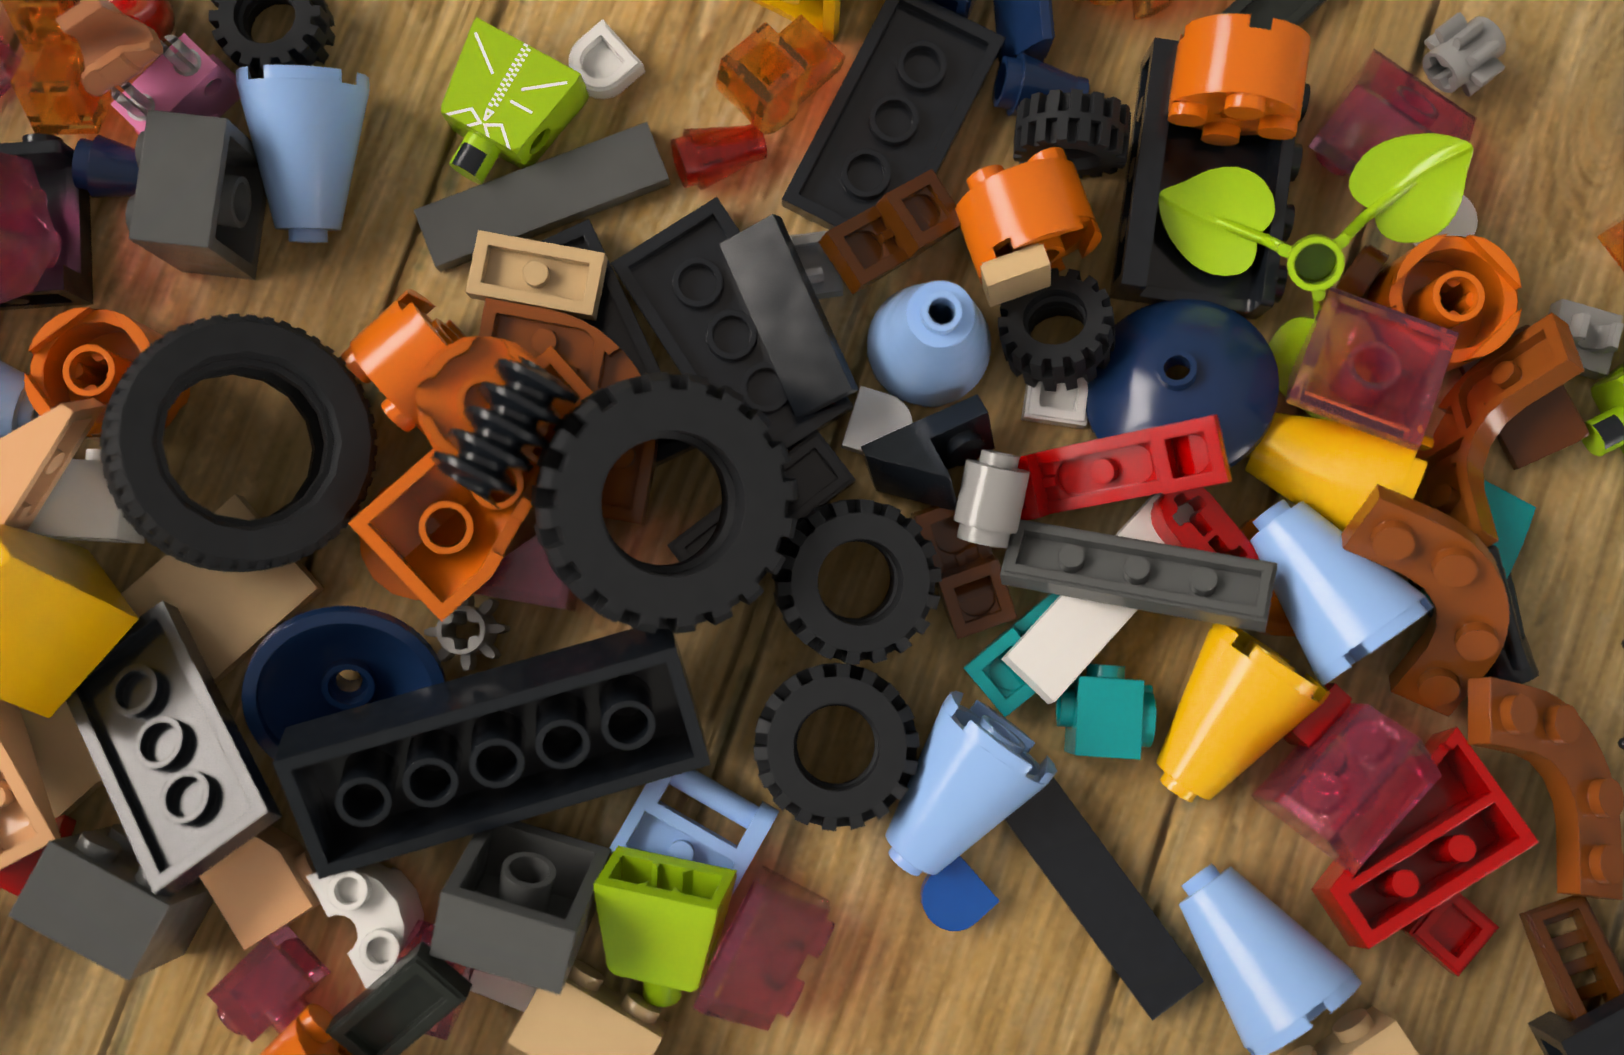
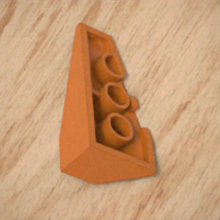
M552 346L536 358L542 369L559 379L579 396L576 403L554 399L552 405L562 418L565 414H570L579 406L581 400L593 393ZM548 424L544 436L548 443L555 434L553 429L556 425ZM535 447L526 456L533 465L530 472L508 467L506 473L518 490L514 495L497 491L491 492L490 496L500 509L441 472L431 459L437 451L433 448L348 524L442 622L495 573L503 559L504 553L532 508V485H536L539 466H536L542 448Z

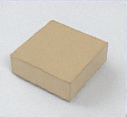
M1043 244L1031 245L984 262L980 266L983 290L990 307L1051 286V264Z

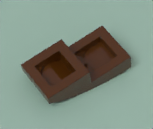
M930 169L886 193L873 207L830 229L818 243L852 295L923 253L959 229L961 224L955 210L957 205L934 170Z
M931 506L913 512L911 516L923 528L920 531L923 538L932 541L937 554L932 556L934 566L941 568L942 582H935V585L941 596V601L955 637L961 639L1017 619L1008 587L1001 584V566L998 558L993 555L991 547L957 538L959 523L954 521L956 510Z

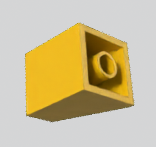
M0 524V700L50 719L139 618L89 550L79 545Z

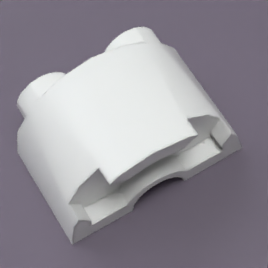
M377 862L319 879L317 872L306 876L328 917L343 915L351 919L356 925L358 932L357 942L347 954L366 989L417 946L420 924L424 921V912L417 889L402 871L395 867L390 869Z

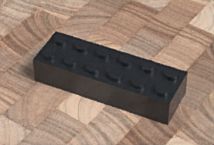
M633 628L288 726L285 728L272 762L319 879L711 765L704 731L675 633L669 629H657L656 633H649Z

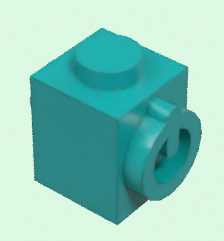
M1089 664L1086 667V677L1078 676L1056 700V723L1058 727H1065L1064 751L1079 756L1141 760V748H1150L1152 746L1156 730V701L1152 685H1144V680L1125 679L1126 666Z

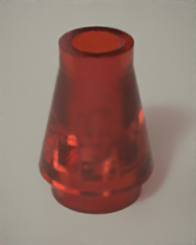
M757 122L741 126L686 128L683 131V136L671 139L674 165L684 188L698 185L701 190H704L746 166L767 158L766 141L762 129Z

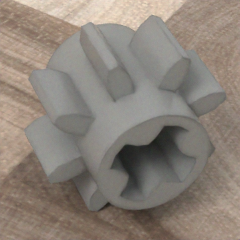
M1458 12L1435 29V33L1424 40V44L1431 50L1423 57L1425 74L1431 83L1443 92L1452 93L1461 87L1467 96H1471L1505 69V66L1498 60L1506 50L1504 35L1499 27L1486 17L1477 16L1467 23L1462 13Z
M472 594L442 622L438 620L436 627L424 630V635L437 637L442 648L437 653L440 662H446L456 654H461V666L466 671L475 670L477 665L476 654L483 653L486 657L492 659L500 658L501 653L494 646L498 634L510 631V626L497 623L492 614L499 605V602L495 599H488L477 608L474 607L475 599ZM467 620L479 623V635L469 637L468 641L464 638H457V626L466 624Z

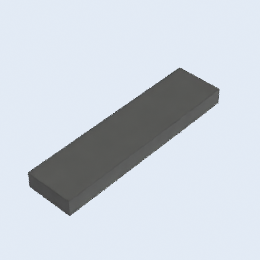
M644 122L417 208L414 212L433 263L439 272H443L472 261L478 230L530 239L671 185L648 123Z
M1020 519L1018 532L1010 534L1000 578L1002 585L1265 633L1278 563Z

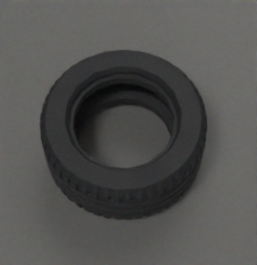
M229 314L228 316L215 315L211 316L208 320L201 318L193 323L178 326L176 330L169 331L162 338L150 344L134 360L118 382L109 400L102 423L100 456L103 463L104 479L106 478L107 487L114 498L117 508L124 514L123 517L134 527L140 536L142 535L147 539L148 543L156 546L166 555H171L176 560L208 570L223 572L267 570L291 564L301 558L314 554L316 550H321L330 540L341 534L340 530L346 528L351 518L358 513L361 508L359 504L365 501L368 494L366 491L373 481L371 474L376 469V461L374 459L377 455L378 446L375 445V439L378 438L376 429L373 428L375 423L374 414H370L369 408L371 405L368 398L365 399L363 395L364 389L361 383L357 384L356 376L345 367L346 363L341 357L337 358L333 354L335 351L329 346L322 345L321 340L316 336L310 337L307 335V331L298 327L295 329L291 327V324L284 321L278 323L274 322V318H259L257 315L246 314L245 317H240V314ZM236 375L263 381L287 396L305 420L312 447L307 478L292 501L270 516L245 520L217 515L191 500L171 475L163 446L168 411L183 391L201 380Z

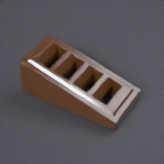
M1572 895L1519 914L1557 1015L1571 1022L1587 1013L1582 1001L1602 994L1603 1000L1606 1003L1624 993V973L1586 897ZM1573 917L1577 930L1554 938L1550 937L1546 928L1547 925ZM1583 943L1587 955L1563 963L1558 951ZM1592 969L1596 981L1575 988L1570 976Z

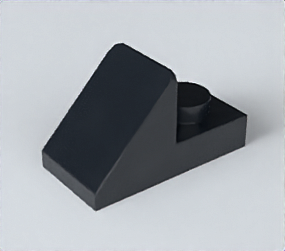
M978 394L867 443L861 446L876 491L948 510H956L955 492L947 470L955 466H964L966 459L977 460L982 449L993 450L995 446L989 413Z

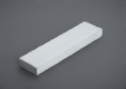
M1162 493L1151 495L1115 536L1165 544L1156 533L1151 521L1153 503ZM1186 503L1178 507V511L1173 515V518L1179 525L1190 522L1189 518L1194 513L1191 505ZM1059 595L1001 660L1047 704L1054 703L1138 609Z

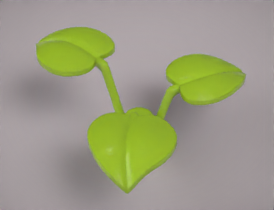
M1437 133L1404 135L1386 140L1374 146L1356 163L1349 178V189L1352 196L1360 204L1367 207V209L1361 212L1334 239L1322 234H1311L1302 237L1292 246L1264 233L1263 231L1270 225L1275 214L1273 194L1266 182L1256 173L1239 167L1210 169L1184 182L1163 189L1159 193L1158 201L1160 215L1165 230L1176 248L1190 263L1204 272L1219 276L1238 275L1245 272L1255 259L1257 243L1275 251L1280 256L1288 258L1287 268L1292 281L1301 289L1312 291L1314 319L1310 317H1295L1288 320L1279 327L1269 342L1278 368L1279 390L1312 418L1339 421L1357 403L1365 391L1377 360L1375 334L1370 324L1361 314L1354 311H1341L1328 317L1326 314L1325 289L1333 286L1339 280L1344 270L1345 262L1342 249L1373 218L1380 233L1395 242L1419 243L1440 233L1452 221L1462 202L1467 172L1474 148L1466 140Z

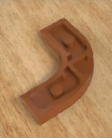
M485 298L479 336H492L517 343L535 359L552 346L593 393L615 382L641 376L636 365L612 339L585 321L550 309ZM658 439L648 440L632 447L612 466L602 491L603 518L645 525L657 459Z
M1551 312L1477 362L1456 382L1437 407L1444 411L1445 414L1433 434V448L1426 451L1417 450L1415 457L1427 461L1428 464L1414 500L1453 517L1476 534L1487 547L1499 541L1484 487L1483 468L1491 444L1505 424L1525 407L1585 371L1569 325Z
M1377 484L1341 533L1343 549L1405 575L1427 592L1433 602L1434 613L1425 632L1389 675L1390 690L1394 694L1449 717L1468 695V679L1483 678L1495 663L1503 648L1509 626V603L1506 588L1492 553L1483 541L1468 527L1439 510Z
M1493 677L1468 679V745L1512 753L1528 761L1543 778L1550 794L1556 823L1557 893L1594 899L1623 900L1624 855L1621 844L1620 814L1624 808V794L1619 783L1612 779L1603 752L1587 725L1579 717L1573 706L1566 704L1557 696L1545 690Z

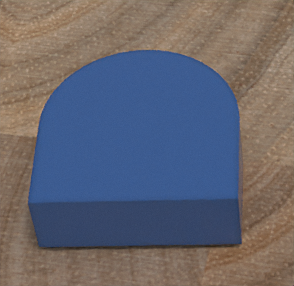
M961 856L956 858L938 874H928L922 883L920 893L921 903L928 918L936 926L948 931H962L970 928L1000 902Z

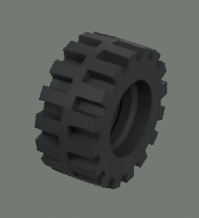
M211 0L218 8V10H209V22L215 27V30L211 31L215 41L239 68L248 66L251 78L253 79L264 78L263 65L312 66L316 60L325 64L329 54L324 49V46H334L335 35L330 27L335 26V23L325 0ZM278 4H288L294 7L295 20L291 29L282 38L271 43H257L253 41L251 28L256 17L264 9Z
M1061 89L1049 90V95L1041 92L1032 94L1031 99L1024 98L1020 101V105H1018L1013 159L1015 162L1022 164L1028 162L1033 155L1042 150L1061 147L1064 149L1067 159L1074 163L1080 179H1083V175L1096 178L1102 177L1103 172L1110 175L1116 173L1118 168L1123 169L1127 162L1131 124L1130 108L1127 104H1121V100L1116 97L1106 99L1104 98V93L1095 91L1091 94H1084L1083 90L1072 89L1071 93H1063Z
M1051 268V286L1001 303V317H998V330L1006 362L1008 361L1010 369L1015 376L1018 377L1023 374L1025 384L1035 388L1038 382L1042 381L1045 391L1056 392L1057 384L1065 383L1067 391L1078 388L1077 379L1083 377L1089 383L1097 377L1096 366L1105 369L1110 362V351H1114L1115 348L1113 307L1105 288L1099 291L1098 281L1090 275L1084 281H1081L1080 271L1069 268L1066 276H1059L1058 268ZM1054 316H1070L1079 320L1084 325L1079 335L1068 342L1057 345L1043 344L1030 336L1037 324Z

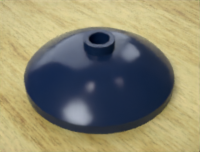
M1176 299L1161 301L1136 310L1115 325L1114 351H1110V362L1105 369L1096 366L1097 377L1087 384L1086 414L1097 439L1218 414L1228 465L1231 468L1257 447L1271 426L1279 398L1277 364L1272 350L1263 335L1253 324L1237 312L1225 306L1203 300ZM1176 365L1185 366L1190 370L1189 374L1180 380L1171 379L1166 375L1167 371Z
M322 607L299 614L285 621L260 643L252 655L245 673L242 686V708L246 723L254 739L274 759L285 728L288 726L446 682L442 664L431 645L421 634L402 620L387 613L365 607ZM344 670H352L358 672L361 677L348 680L339 673Z

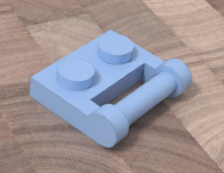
M691 770L647 783L609 848L612 853L617 846H623L737 870L733 889L734 893L776 819L779 810L762 801L760 806H757L699 771ZM669 785L675 787L744 827L746 831L738 845L660 801Z

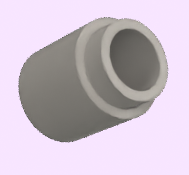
M982 449L979 460L966 459L954 515V521L959 523L957 538L990 547H1008L1010 534L1018 532L1030 476L1029 471L1018 468L1019 456Z

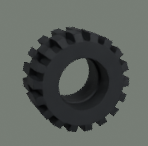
M837 500V502L818 506L812 509V512L804 518H799L796 524L794 539L786 537V539L782 540L778 552L786 557L778 574H772L775 584L773 595L776 606L779 607L783 615L782 619L789 629L806 646L808 645L818 654L830 660L832 658L842 660L845 664L860 665V661L863 660L878 663L888 660L886 654L896 650L902 653L911 647L912 644L909 639L916 632L923 635L931 624L925 619L930 608L937 610L941 597L934 594L935 582H942L941 568L934 566L932 556L937 554L932 541L925 540L921 535L920 531L923 528L914 519L903 516L900 513V509L889 504L877 503L875 500ZM847 542H864L877 548L885 557L890 571L889 589L883 602L871 613L860 618L842 617L832 612L825 605L819 594V570L826 556L835 547Z
M829 663L804 669L784 681L773 692L758 718L755 729V745L753 746L754 760L757 762L759 769L758 776L764 789L767 787L773 796V802L782 811L786 809L795 816V820L807 826L809 823L822 826V830L837 831V827L850 826L851 830L864 827L865 821L877 817L879 820L889 813V807L897 799L901 801L909 790L907 784L911 775L915 776L919 762L916 760L917 747H920L919 732L915 729L914 715L909 705L900 696V692L891 683L866 668L851 664ZM828 706H844L857 711L869 723L874 735V753L868 767L858 777L844 783H828L817 779L806 770L798 755L797 738L803 723L811 714Z

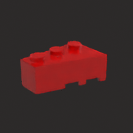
M1458 727L1435 733L1430 737L1311 890L1347 944L1352 947L1370 949L1536 845L1539 841L1471 745H1468V741Z

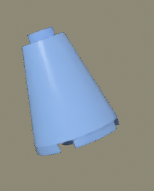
M273 64L263 65L264 78L251 79L248 66L238 68L236 70V85L275 229L288 230L289 242L328 243V231H340L343 223L370 92L369 77L357 72L356 85L342 83V69Z
M948 281L916 284L894 293L879 307L868 330L867 357L874 376L890 395L897 397L903 402L906 401L924 407H940L960 400L979 383L990 360L991 335L983 313L963 288Z
M1283 499L1253 521L1259 532L1250 542L1259 560L1278 563L1273 590L1314 675L1323 686L1434 607L1423 593L1393 570L1343 549L1342 531L1304 501L1290 507L1285 499Z
M959 691L951 692L943 702L918 758L915 776L911 775L907 784L909 790L899 802L885 833V837L891 845L888 851L891 859L904 871L914 876H919L922 871L930 875L938 874L1047 786L1058 772L1054 762L1048 755L1039 765L1028 753L1035 742L989 706L978 700L975 701L970 709L960 705L964 693Z
M1211 863L1181 885L1188 897L1179 903L1180 909L1242 1044L1251 1055H1269L1300 1037L1313 1027L1310 1022L1326 1008L1332 1013L1352 996L1362 982L1355 975L1353 969L1233 867L1230 866L1220 873Z

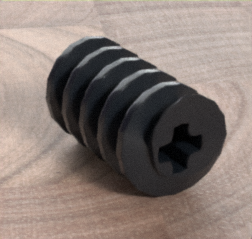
M518 356L521 360L520 363L500 358L494 365L497 373L505 382V386L484 381L478 388L489 404V409L468 404L463 410V414L475 430L469 432L451 428L447 436L458 450V455L436 451L431 457L441 472L498 509L500 508L490 496L492 491L514 495L518 490L506 473L508 467L530 472L533 467L521 450L523 445L545 449L549 444L537 428L539 421L561 426L564 422L552 405L554 399L576 403L579 399V396L559 379L535 363Z

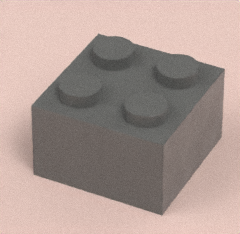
M148 110L145 131L138 135L135 146V156L139 172L135 195L129 198L126 206L125 218L129 230L128 239L181 272L255 280L267 197L252 141L227 118Z
M520 821L474 834L441 891L429 955L560 995L597 909L594 897V882L608 862L611 849Z
M113 824L109 827L83 831L80 834L49 841L8 916L130 981L183 956L214 900L200 877L193 880L171 897L153 894L122 824Z

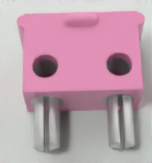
M185 33L179 38L174 35H167L164 37L172 45L168 47L161 41L163 54L132 84L126 82L120 87L124 89L122 93L113 87L111 95L114 101L111 105L135 128V132L138 135L145 131L148 110L221 117L240 98L236 85V75L216 55L208 56Z

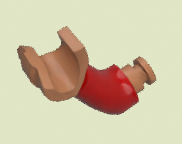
M83 0L55 19L64 33L75 37L78 41L85 64V70L81 75L82 84L85 90L94 96H101L113 87L123 85L141 73L144 66L163 54L161 41L163 43L167 41L164 36L171 35L175 26L174 9L169 0Z

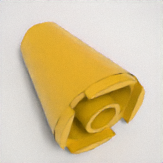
M1276 412L1264 438L1247 456L1249 461L1245 471L1294 504L1304 501L1343 532L1377 484L1414 499L1428 464L1427 461L1415 456L1417 450L1426 451L1432 449L1434 439L1417 432Z
M1213 623L1207 633L1157 757L1156 763L1164 771L1159 780L1174 794L1190 803L1193 802L1197 795L1206 800H1211L1321 706L1329 696L1330 691L1306 673L1302 677L1296 673V668L1289 664L1290 661L1244 630Z

